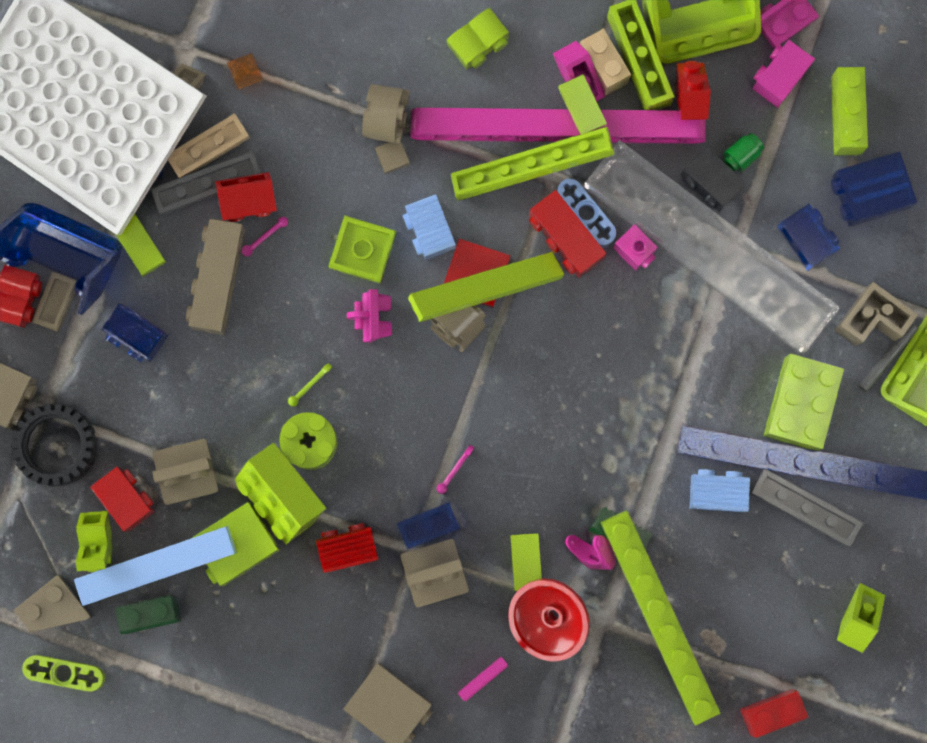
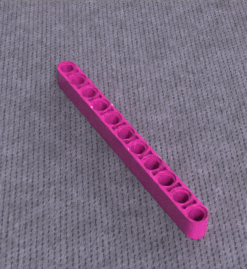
M414 108L411 110L410 137L415 140L557 142L580 135L568 109ZM601 110L607 123L604 127H608L612 143L696 144L706 141V120H681L679 111Z

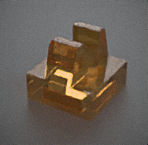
M252 53L227 63L238 90L263 80Z

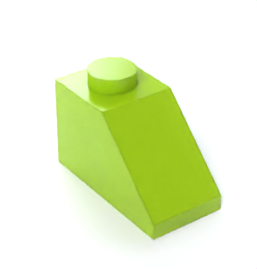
M860 583L841 621L837 641L863 653L878 632L885 595Z

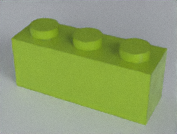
M838 67L831 76L834 155H861L868 148L865 67Z

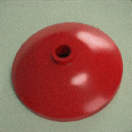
M553 579L533 580L521 587L511 600L508 617L512 634L519 645L532 656L546 661H561L575 655L585 644L590 630L588 610L581 597L568 585ZM552 610H555L559 617L554 616Z

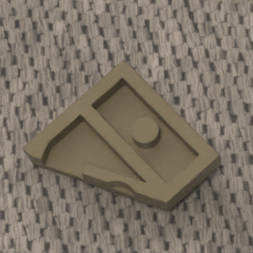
M56 575L13 610L30 632L88 620L93 617L86 607L82 606L79 598L60 575Z

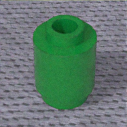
M749 133L747 136L743 135L724 152L725 159L723 161L733 172L738 171L742 173L761 156L764 145L753 133Z

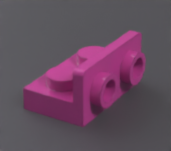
M782 0L774 6L770 3L760 11L761 33L775 50L779 44L782 45L816 21L819 15L807 0Z

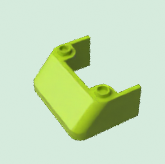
M642 0L643 12L650 37L658 57L663 63H673L748 44L755 41L761 33L760 0H708L671 10L668 0Z

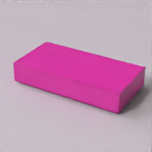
M500 656L459 690L458 694L463 701H467L507 668L508 664Z

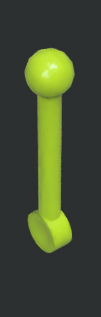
M327 363L295 396H290L288 404L293 407L296 406L299 399L322 376L332 369L331 364Z

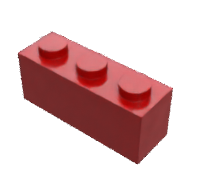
M557 190L530 209L529 216L531 218L529 222L538 233L540 231L543 232L547 237L545 241L547 246L554 254L559 252L564 259L562 262L563 266L571 275L575 273L580 278L605 259L607 253Z

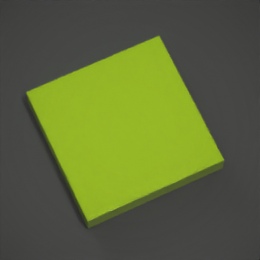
M344 215L328 268L381 284L397 231Z

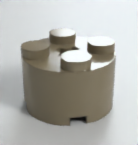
M371 84L366 98L368 104L363 115L362 135L368 139L401 144L403 128L406 129L408 112H405V106H408L410 90Z
M470 306L430 319L433 323L430 328L446 344L452 348L459 345V351L464 352L486 327L483 321L486 315L478 306Z

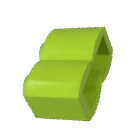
M489 7L453 33L447 39V46L466 70L470 67L476 69L486 61L487 58L485 56L493 50L497 53L508 44L509 32Z

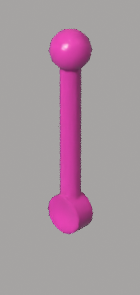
M280 217L277 224L250 246H243L242 254L246 257L251 256L253 249L280 227L287 226L288 219Z
M469 445L444 482L437 485L436 490L438 493L444 494L447 492L448 484L475 447Z

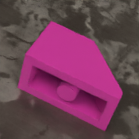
M577 41L553 53L565 83L584 74L596 102L606 97L589 52Z

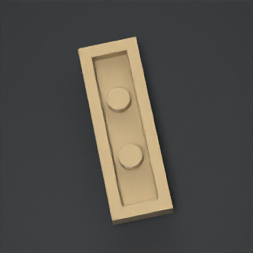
M234 113L173 150L168 161L177 176L181 178L196 172L247 141L250 137Z

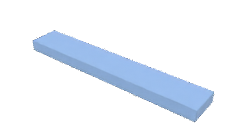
M229 526L76 578L74 582L81 604L84 606L236 554L237 550Z

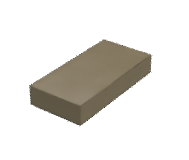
M52 271L32 322L59 333L80 282Z

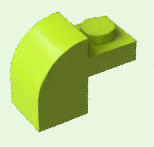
M108 511L80 513L76 526L80 546L75 561L77 571L96 572L106 569L107 564H110L112 561V531Z

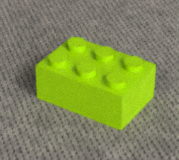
M791 353L786 356L783 361L763 436L816 452L822 450L844 369Z
M272 443L249 459L235 478L239 491L249 497L254 504L257 514L268 521L273 534L278 539L283 540L285 544H288L311 527L327 509L275 443Z

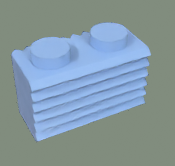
M436 194L405 206L407 213L402 216L407 229H413L416 235V239H413L412 242L417 255L423 254L424 259L428 260L456 249L455 241Z
M699 469L698 474L691 475L689 509L747 512L749 510L750 478L743 477V472L726 471V476H715V470Z

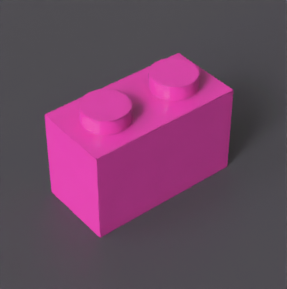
M790 40L783 47L779 44L769 57L773 60L768 67L762 65L753 77L757 81L753 90L777 108L783 103L815 60V58Z

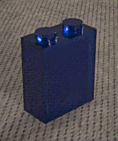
M900 151L839 169L832 176L831 187L834 194L839 196L842 204L839 207L840 214L844 221L847 220L849 227L911 209L918 203Z

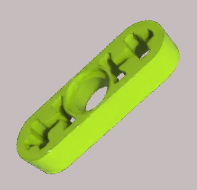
M43 655L30 656L24 661L22 667L24 676L31 681L82 691H96L105 683V673L100 667ZM39 660V666L51 667L50 679L47 678L49 672H38L35 676L34 670L30 669V665L35 664ZM61 665H67L71 669L72 674L68 681H61L57 677V669ZM78 667L81 668L79 674L88 675L91 674V671H94V676L98 677V682L92 683L89 686L88 680L78 679V684H74L78 677Z

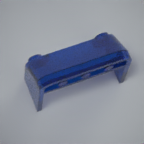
M36 203L22 205L0 224V260L11 267H19L32 260L77 280L74 290L81 297L77 312L80 315H83L102 295L122 251V244L116 238Z

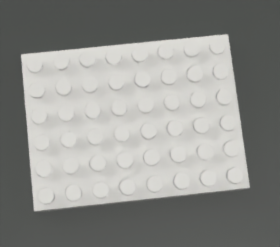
M14 0L0 23V155L116 235H122L207 95L64 0Z

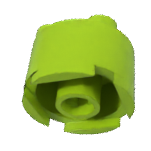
M310 412L300 413L290 418L282 426L280 448L283 455L294 466L304 470H317L326 466L334 457L338 447L337 434L332 425L321 415ZM307 435H310L311 438H316V441L312 442L311 448L302 445Z

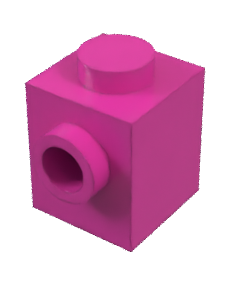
M635 224L615 242L613 247L635 271L641 266L646 269L657 258L654 253L658 247Z

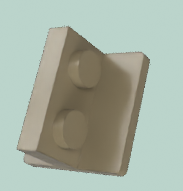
M206 439L157 450L152 453L156 471H152L154 482L160 484L165 505L214 494L219 491Z
M453 539L401 554L407 583L417 608L469 591Z

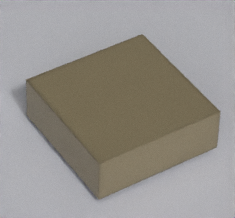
M388 142L375 147L385 174L410 165L402 142L401 144Z

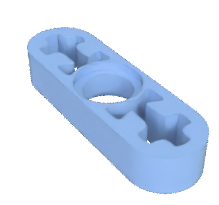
M574 179L563 180L559 184L557 192L600 246H610L616 237L614 225L578 181ZM566 186L569 189L573 187L576 189L574 196L578 201L581 197L585 199L580 201L574 209L571 206L575 203L571 196H563L565 192L564 187ZM583 206L591 207L594 211V217L590 220H583L579 216V209ZM600 218L602 221L598 222V226L603 231L606 229L610 231L608 234L609 239L606 240L604 237L598 239L599 231L595 225L591 230L588 226L593 225Z

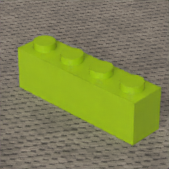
M626 0L610 6L607 19L626 67L631 73L630 77L643 110H660L671 106L674 94L637 1Z

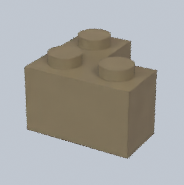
M872 282L863 290L834 331L856 347L865 341L874 327L893 341H896L903 337L918 314Z

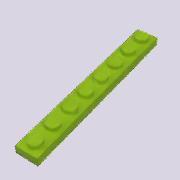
M625 510L600 522L693 724L696 726L721 714L629 513Z

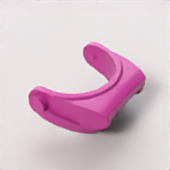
M575 535L567 536L565 540L567 547L587 568L597 570H612L616 564L615 553L609 540L604 536H595L593 545L584 542Z

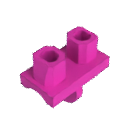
M370 289L369 292L363 293L362 302H354L355 311L347 312V319L355 320V330L363 329V342H373L377 339L391 336V321H379V312H388L391 309V296L378 294V289Z

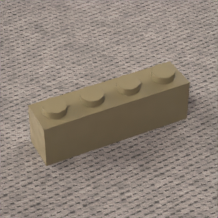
M210 219L209 225L203 228L202 242H205L203 252H199L196 267L200 269L198 279L193 280L191 295H194L193 305H189L186 312V322H189L188 326L192 330L225 335L245 235V228L242 224Z

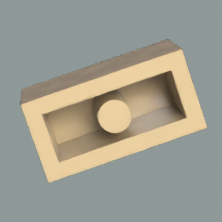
M604 28L580 41V45L590 54L605 96L628 84L631 73Z

